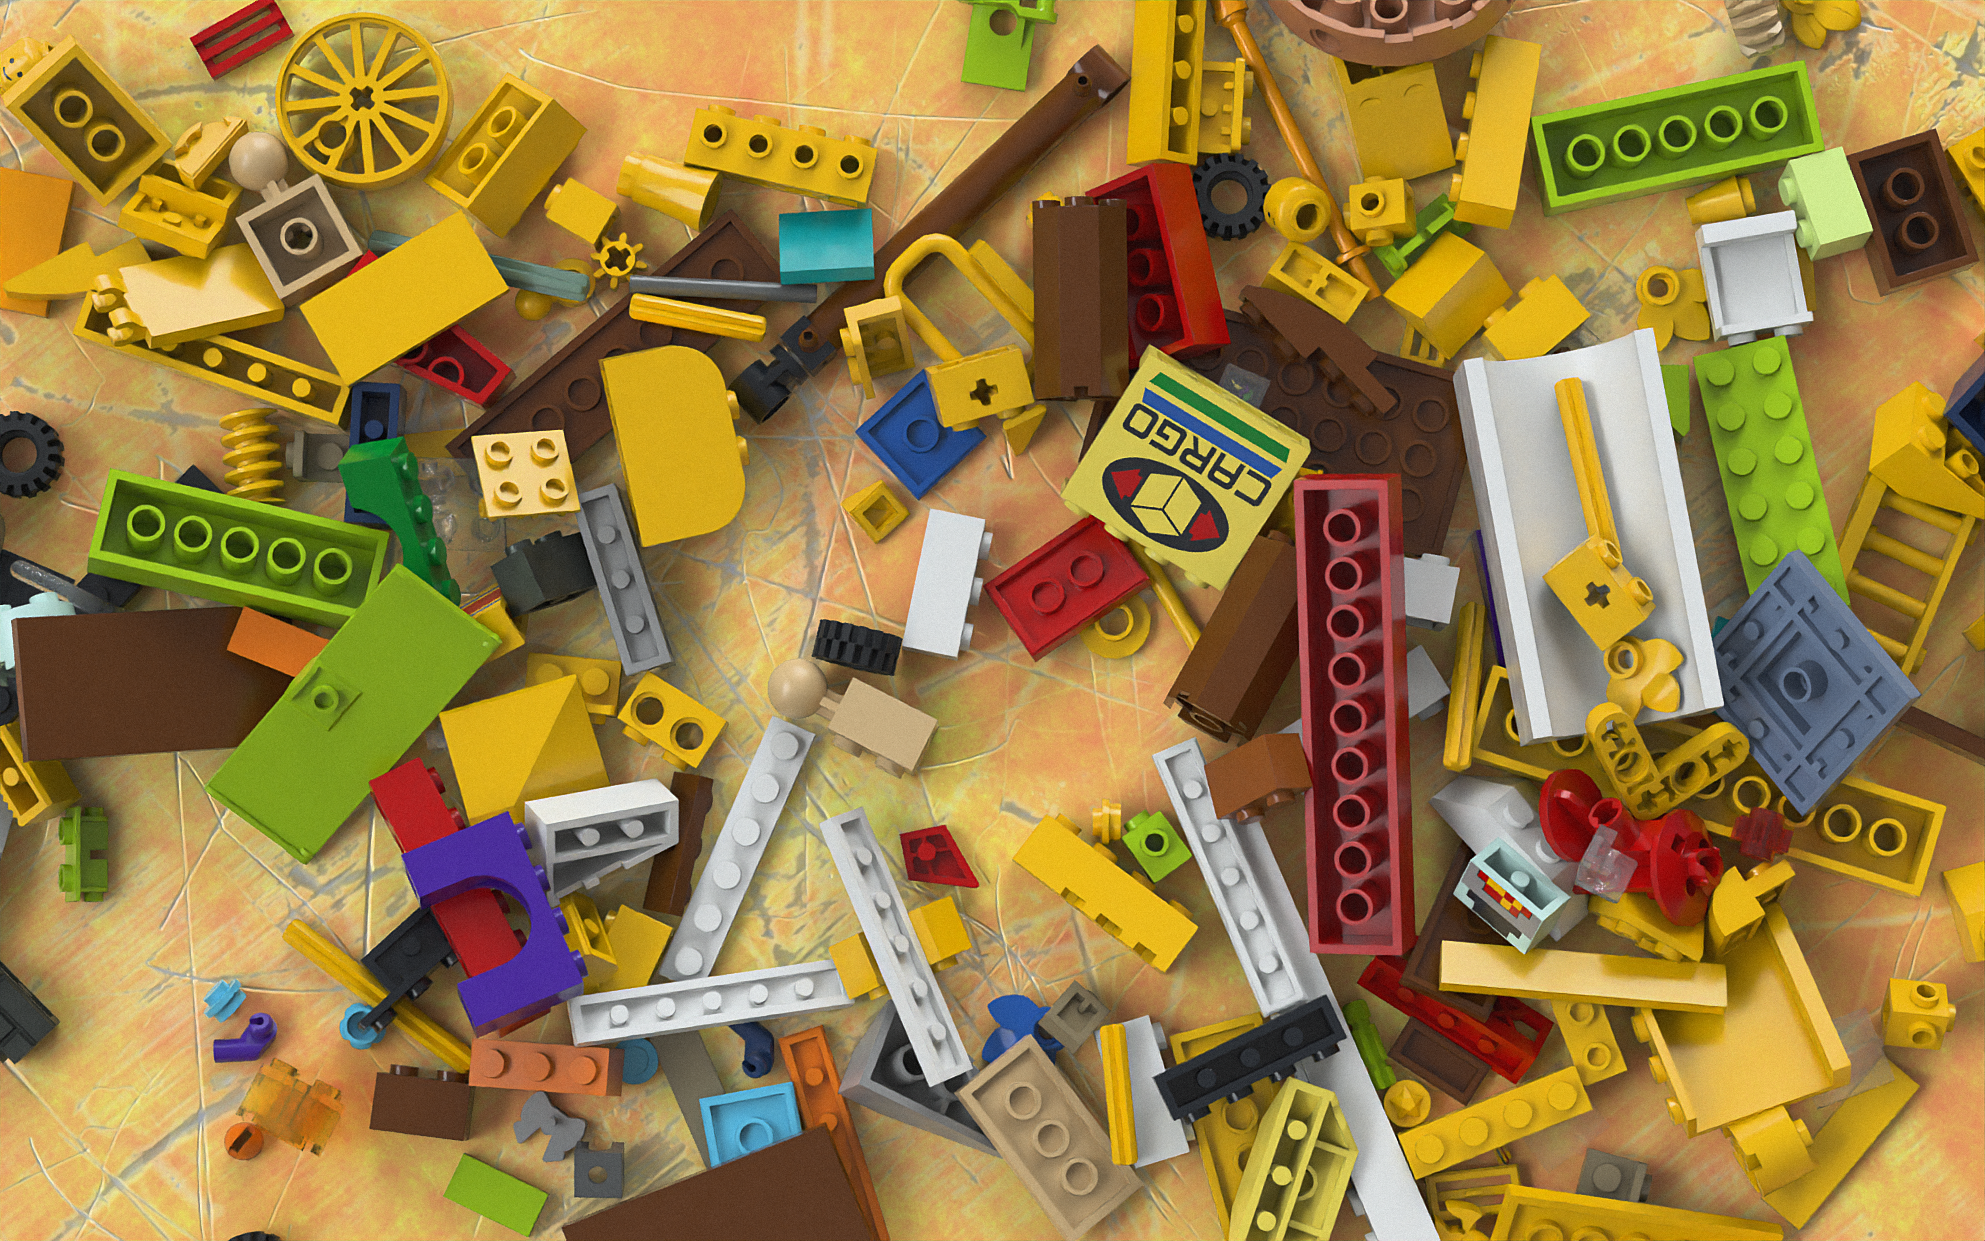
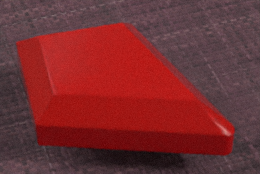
M946 825L899 834L908 880L967 888L979 887L976 877Z

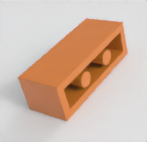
M472 1038L468 1086L596 1096H621L625 1049L590 1046L575 1048L574 1045Z

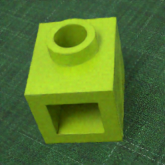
M1145 809L1123 825L1128 833L1121 838L1122 843L1153 884H1156L1193 856L1160 810L1150 816Z

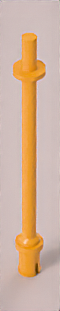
M1209 0L1215 11L1212 15L1215 24L1229 29L1242 57L1245 58L1249 71H1253V79L1302 177L1322 189L1330 200L1332 213L1327 227L1341 253L1334 260L1333 264L1339 268L1347 265L1352 277L1370 288L1364 298L1366 304L1380 298L1382 293L1364 259V256L1373 249L1366 244L1358 246L1351 231L1346 228L1344 217L1245 21L1246 12L1249 10L1246 1Z

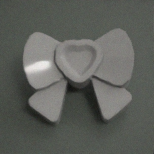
M538 1091L526 1101L522 1108L521 1121L515 1122L513 1128L517 1142L520 1144L540 1127L545 1135H552L544 1153L543 1161L553 1162L565 1159V1151H569L576 1146L577 1141L583 1139L588 1124L583 1118L569 1117L560 1108L553 1106L547 1092Z

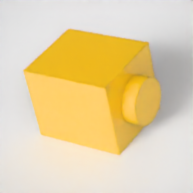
M571 177L568 178L564 186L557 184L553 188L544 205V208L549 210L545 217L550 225L598 252L602 245L601 237H607L621 214L617 204Z

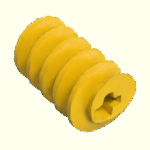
M253 408L239 410L219 420L221 428L233 431L220 439L223 447L234 450L222 457V463L236 468L224 475V481L226 484L238 487L227 492L225 495L273 506L286 503V499L272 496L273 490L285 486L284 481L270 477V472L283 467V462L271 460L268 454L281 449V444L267 440V435L280 430L279 425L265 422V417L278 412L277 409Z

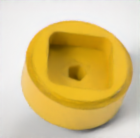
M1400 1080L1386 1090L1382 1106L1387 1118L1395 1125L1414 1127L1427 1118L1431 1108V1100L1427 1090L1418 1082Z

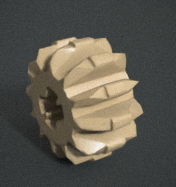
M1724 0L1740 51L1748 59L1756 56L1763 57L1785 46L1786 35L1774 0Z

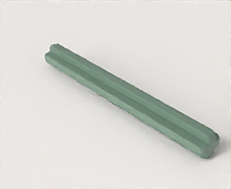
M375 230L368 241V248L380 258L414 237ZM488 254L507 286L579 302L585 301L587 298L590 281L589 277L585 274Z

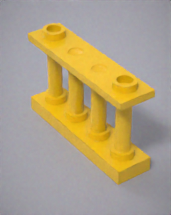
M1868 468L1836 545L1848 594L1850 591L1915 619L1905 645L1866 628L1891 659L1897 662L1896 665L1908 678L1910 673L1916 675L1924 662L1927 649L1921 647L1962 550L1965 545L1969 547L1973 545L1980 531L1982 521L1977 520V517L1963 513L1957 516L1934 505L1902 497L1871 473ZM1889 506L1951 533L1952 535L1942 558L1939 559L1878 532V526L1871 524L1878 507L1885 509ZM1870 548L1934 576L1923 602L1858 574L1859 569L1854 567L1853 564L1859 551L1863 550L1866 552Z

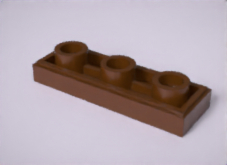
M674 771L670 792L679 800V843L654 856L643 909L682 917L684 907L689 902L692 893L690 881L695 860L699 857L702 850L701 834L705 817L713 803L712 787L714 779Z

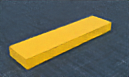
M1881 1055L1812 1137L1814 1144L1810 1146L1815 1152L1820 1166L1765 1197H1761V1200L1796 1230H1800L1918 1090L1920 1085L1886 1056Z

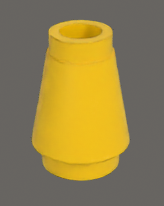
M1735 175L1694 194V196L1685 198L1692 225L1747 218L1746 215L1757 212L1748 176L1736 179Z

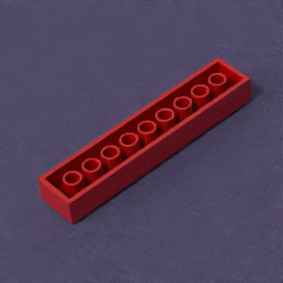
M1401 473L1307 474L1294 480L1302 741L1313 786L1304 792L1310 953L1404 955L1416 944Z

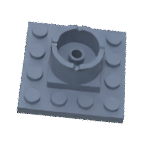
M1800 549L1792 551L1784 557L1712 640L1724 706L1715 711L1724 722L1733 724L1748 739L1751 755L1801 816L1814 812L1922 695Z

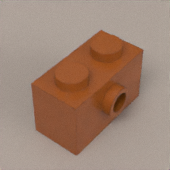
M1299 733L1262 734L1204 765L1217 820L1237 819L1239 825H1248L1265 819V812L1270 809H1280L1296 803L1295 796L1313 787Z

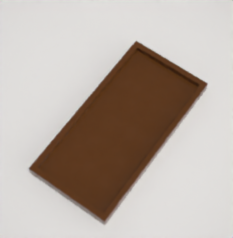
M238 606L22 617L11 620L23 763L236 749L283 696L295 677L227 650L243 610L242 607ZM264 613L293 625L290 618Z
M826 1122L570 1221L562 1226L566 1241H874Z

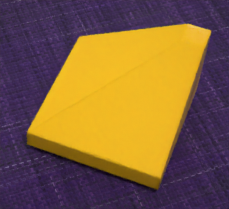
M1040 403L1024 411L1022 414L1003 422L1002 431L1015 457L1024 452L1046 418L1047 409L1044 404Z
M882 479L847 497L840 503L842 508L876 545L911 514Z

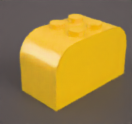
M676 345L661 346L598 360L637 542L642 547L711 533L726 526L737 515L744 501L746 486L742 466L750 465V459L745 438H741V436L736 437L733 420L740 419L735 391H726L724 379L716 364L698 350Z

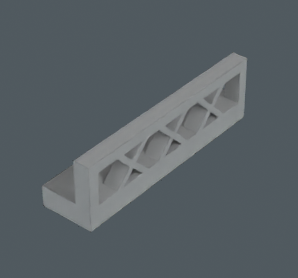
M615 483L578 494L581 511L575 513L626 676L630 677L658 667L666 669L676 666L620 488Z

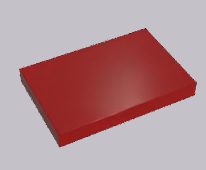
M1091 514L1088 518L1081 519L983 585L985 592L1035 663L1151 585L1149 577L1123 541L1110 534L1104 528L1106 523Z

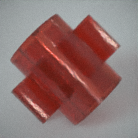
M1751 807L1749 817L1744 815L1736 817L1730 838L1741 841L1738 851L1740 855L1760 862L1773 863L1775 853L1780 855L1788 854L1794 831L1783 829L1786 816L1768 809Z

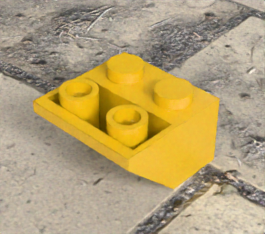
M1647 892L1591 895L1587 910L1599 916L1596 923L1599 927L1619 937L1624 935L1636 941L1634 946L1657 958L1662 956L1679 964L1682 957L1700 962L1704 951L1705 919L1694 927L1675 926L1664 917L1657 901L1649 900Z

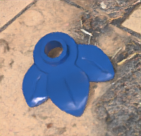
M1017 994L1001 996L988 1004L987 1007L990 1014L1000 1026L994 1030L984 1045L982 1051V1058L992 1063L1025 1035L1031 1034L1055 1066L1056 1052L1065 1046L1054 1037L1049 1039L1043 1038L1038 1032L1040 1026L1038 1022L1051 1006L1039 1008L1028 997Z

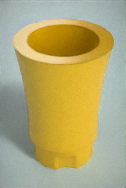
M632 151L630 155L626 156L620 169L616 192L624 197L632 198L634 203L656 210L702 233L709 225L719 201L723 185V173L672 162L652 154L645 156Z

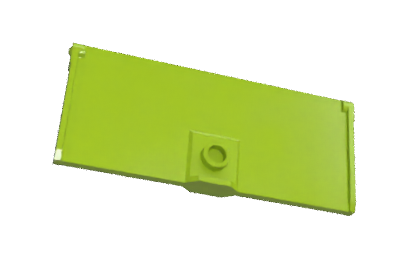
M397 563L322 651L312 658L293 679L283 696L205 784L204 790L285 849L288 854L302 864L307 865L319 849L370 793L368 782L387 773L487 658L502 644L501 638L405 566Z

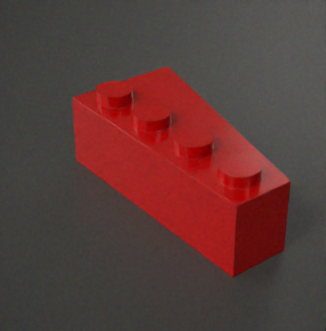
M368 250L345 278L379 259V257ZM458 324L389 364L485 412L496 403L517 378L511 368Z

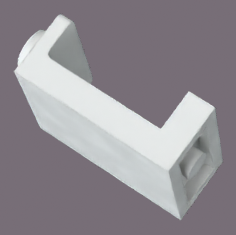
M1794 210L1701 225L1695 232L1715 342L1728 340L1729 347H1736L1756 342V335L1774 333L1775 337L1785 334L1786 339L1803 335L1802 328L1807 327L1814 321L1812 311L1807 312L1793 232L1797 229Z

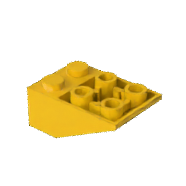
M1329 54L1327 64L1363 180L1373 176H1385L1391 180L1404 178L1405 181H1409L1457 166L1432 61L1404 66H1374L1343 60Z
M1916 380L1877 407L1869 471L1902 497L1985 520V457L1943 415L1947 403L1942 396L1936 392H1931Z

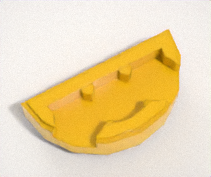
M227 116L223 117L224 122H214L202 126V122H199L184 132L174 147L175 167L182 182L196 191L227 157L235 142L249 132L247 120Z

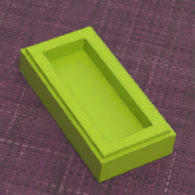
M464 1153L443 1197L526 1237H530L550 1194Z

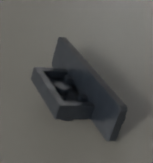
M419 907L360 960V963L389 993L386 998L357 1023V1029L363 1035L367 1034L371 1029L377 1034L384 1030L398 1016L394 1008L407 996L412 1002L415 1001L434 983L429 976L442 964L448 970L458 962L430 907L423 910Z

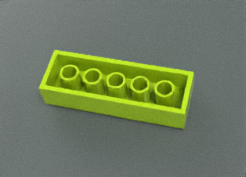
M1805 60L1530 117L1527 134L1544 217L1727 179L1733 175L1738 177L1786 167L1789 160L1825 151Z
M1785 334L1692 357L1749 595L1751 596L1788 553L1800 549L1852 611Z
M110 468L88 555L87 572L242 608L246 606L256 611L340 630L378 586L390 533Z

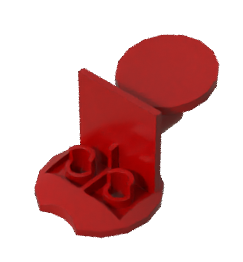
M1559 769L1548 776L1542 786L1539 799L1540 824L1546 841L1556 855L1567 862L1582 863L1572 889L1575 895L1647 892L1649 900H1656L1664 917L1675 926L1694 927L1705 919L1708 897L1713 889L1720 884V877L1724 872L1722 857L1719 855L1720 849L1714 847L1712 837L1702 818L1693 810L1673 809L1669 813H1663L1652 820H1639L1628 812L1619 799L1612 797L1603 799L1602 793L1593 779L1580 769Z

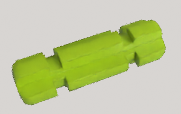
M1358 999L1345 1004L1342 1007L1347 1025L1351 1024L1353 1031L1350 1033L1365 1067H1368V1074L1375 1090L1379 1091L1396 1083V1077L1391 1065L1386 1064L1385 1059L1388 1056L1375 1023H1371L1369 1017L1372 1015L1367 1002L1364 999Z

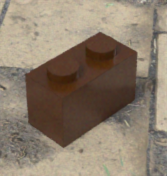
M397 1064L390 1065L389 1073L377 1072L369 1129L458 1141L469 1140L476 1086H468L469 1083H465V1073L437 1070L436 1079L418 1077L419 1067Z

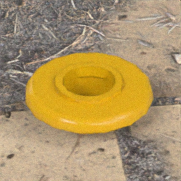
M1138 594L1117 607L1127 617L1126 630L1121 634L1109 635L1104 633L1100 626V619L1079 633L1081 641L1091 652L1103 658L1119 659L1132 655L1144 644L1150 632L1151 617L1146 603Z

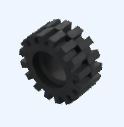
M1227 152L1221 153L1215 159L1210 157L1205 160L1204 165L1199 166L1194 172L1192 179L1204 230L1208 232L1207 236L1215 239V236L1223 238L1222 241H1231V238L1237 237L1238 240L1247 237V234L1258 230L1261 223L1265 221L1263 204L1271 184H1268V175L1265 170L1261 171L1257 167L1258 163L1255 160L1251 159L1248 161L1244 159L1243 154L1236 153L1235 156H1228ZM1233 180L1245 188L1247 204L1241 211L1235 214H1225L1215 208L1211 200V192L1221 181Z
M10 411L8 416L0 414V492L13 498L21 499V496L33 498L37 496L39 491H48L51 488L50 482L53 479L58 481L61 476L58 473L59 467H64L65 458L61 455V451H64L63 442L57 437L59 434L47 422L27 412L22 414L19 411ZM15 438H28L34 443L37 450V458L34 465L21 473L9 471L4 465L2 458L5 446Z
M821 619L812 657L860 671L864 670L870 673L894 676L903 639L893 634L883 633V631L869 629L864 626Z

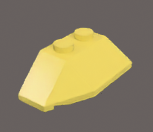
M1293 1077L1287 1078L1261 1120L1231 1209L1229 1241H1329L1359 1152L1347 1121L1340 1109L1335 1092Z

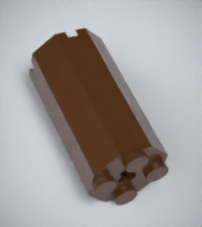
M1071 196L1064 198L1065 206H1060V201L1057 200L1032 201L1035 399L1037 401L1058 402L1120 400L1129 385L1127 200L1103 199L1099 200V205H1095L1093 197Z
M1270 530L1267 537L1256 535L1163 702L1169 709L1176 702L1182 707L1178 714L1179 718L1218 741L1227 743L1231 735L1239 737L1240 740L1237 747L1252 740L1299 655L1295 542L1276 530Z

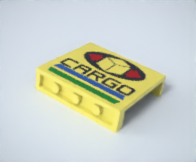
M1149 344L1140 358L1139 370L1070 479L1066 477L1062 482L1060 496L1066 499L1064 502L1065 506L1077 515L1088 518L1091 514L1105 522L1104 528L1116 538L1125 542L1132 538L1146 547L1144 552L1158 563L1168 565L1169 562H1172L1186 570L1184 576L1195 585L1203 589H1208L1211 585L1222 591L1256 535H1258L1310 454V440Z

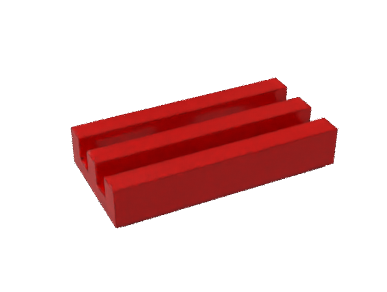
M257 0L190 37V40L210 76L215 81L295 35L275 0ZM270 10L271 14L214 46L206 48V44ZM275 24H278L280 30L216 65L213 61L217 56Z

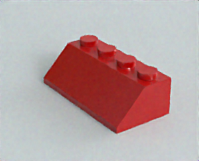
M1151 163L1086 191L1085 195L1093 197L1095 205H1099V200L1103 199L1127 200L1129 371L1139 370L1140 358L1149 344L1177 361L1198 357L1231 344L1189 164Z

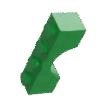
M404 436L352 445L338 463L352 508L371 512L388 523L400 540L403 550V566L459 607L461 602L460 588L457 581L451 579L446 564V546L443 539L437 537L432 522V504L426 494L423 495L418 480V462L414 453L409 452Z

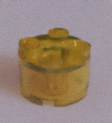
M273 1058L270 1065L261 1064L235 1116L245 1121L248 1113L254 1115L252 1122L256 1123L255 1126L259 1130L303 1151L307 1143L313 1145L310 1151L312 1156L320 1158L346 1108L340 1102L343 1097L341 1091L318 1079L315 1080L313 1086L299 1080L301 1075L298 1073L299 1070L277 1058Z

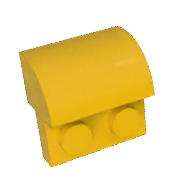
M161 156L141 175L138 191L120 211L117 227L132 232L138 238L154 240L175 248L183 255L205 260L213 249L223 247L237 216L245 187L210 175L194 191L182 182L176 171L175 161Z
M1786 859L1774 866L1769 861L1761 863L1745 875L1747 881H1744L1736 866L1730 868L1721 877L1720 884L1716 886L1708 902L1705 915L1704 948L1712 961L1751 940L1766 914L1762 907L1783 900L1796 876Z

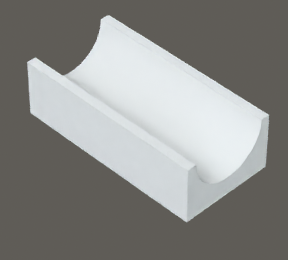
M1653 328L1635 330L1624 337L1606 343L1559 354L1508 361L1483 360V357L1463 360L1453 375L1521 747L1587 735L1585 721L1588 714L1597 705L1608 702L1606 689L1611 675L1604 666L1603 659L1606 650L1603 652L1542 578L1553 564L1589 538L1554 389L1558 381L1566 378L1578 377L1582 383L1622 553V564L1633 578L1639 577L1646 583L1653 595L1652 602L1656 605V608L1648 618L1626 635L1636 636L1644 642L1656 638L1664 639L1671 642L1684 658L1682 664L1675 671L1671 672L1680 688L1678 710L1665 713L1650 709L1644 705L1634 724L1637 727L1706 715L1724 706ZM1606 584L1601 587H1595L1600 594L1605 591L1610 592ZM1628 651L1625 661L1630 668L1633 666L1634 658L1632 652ZM1613 720L1606 724V732L1614 731L1612 727Z

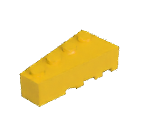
M1059 813L1053 819L1046 814L1012 858V861L1160 974L1165 973L1199 927L1191 921L1194 915L1174 899H1171L1167 904L1153 892L1157 887L1136 870L1131 875H1128L1115 864L1119 857L1105 846L1096 842L1091 847L1077 837L1082 829L1067 817Z

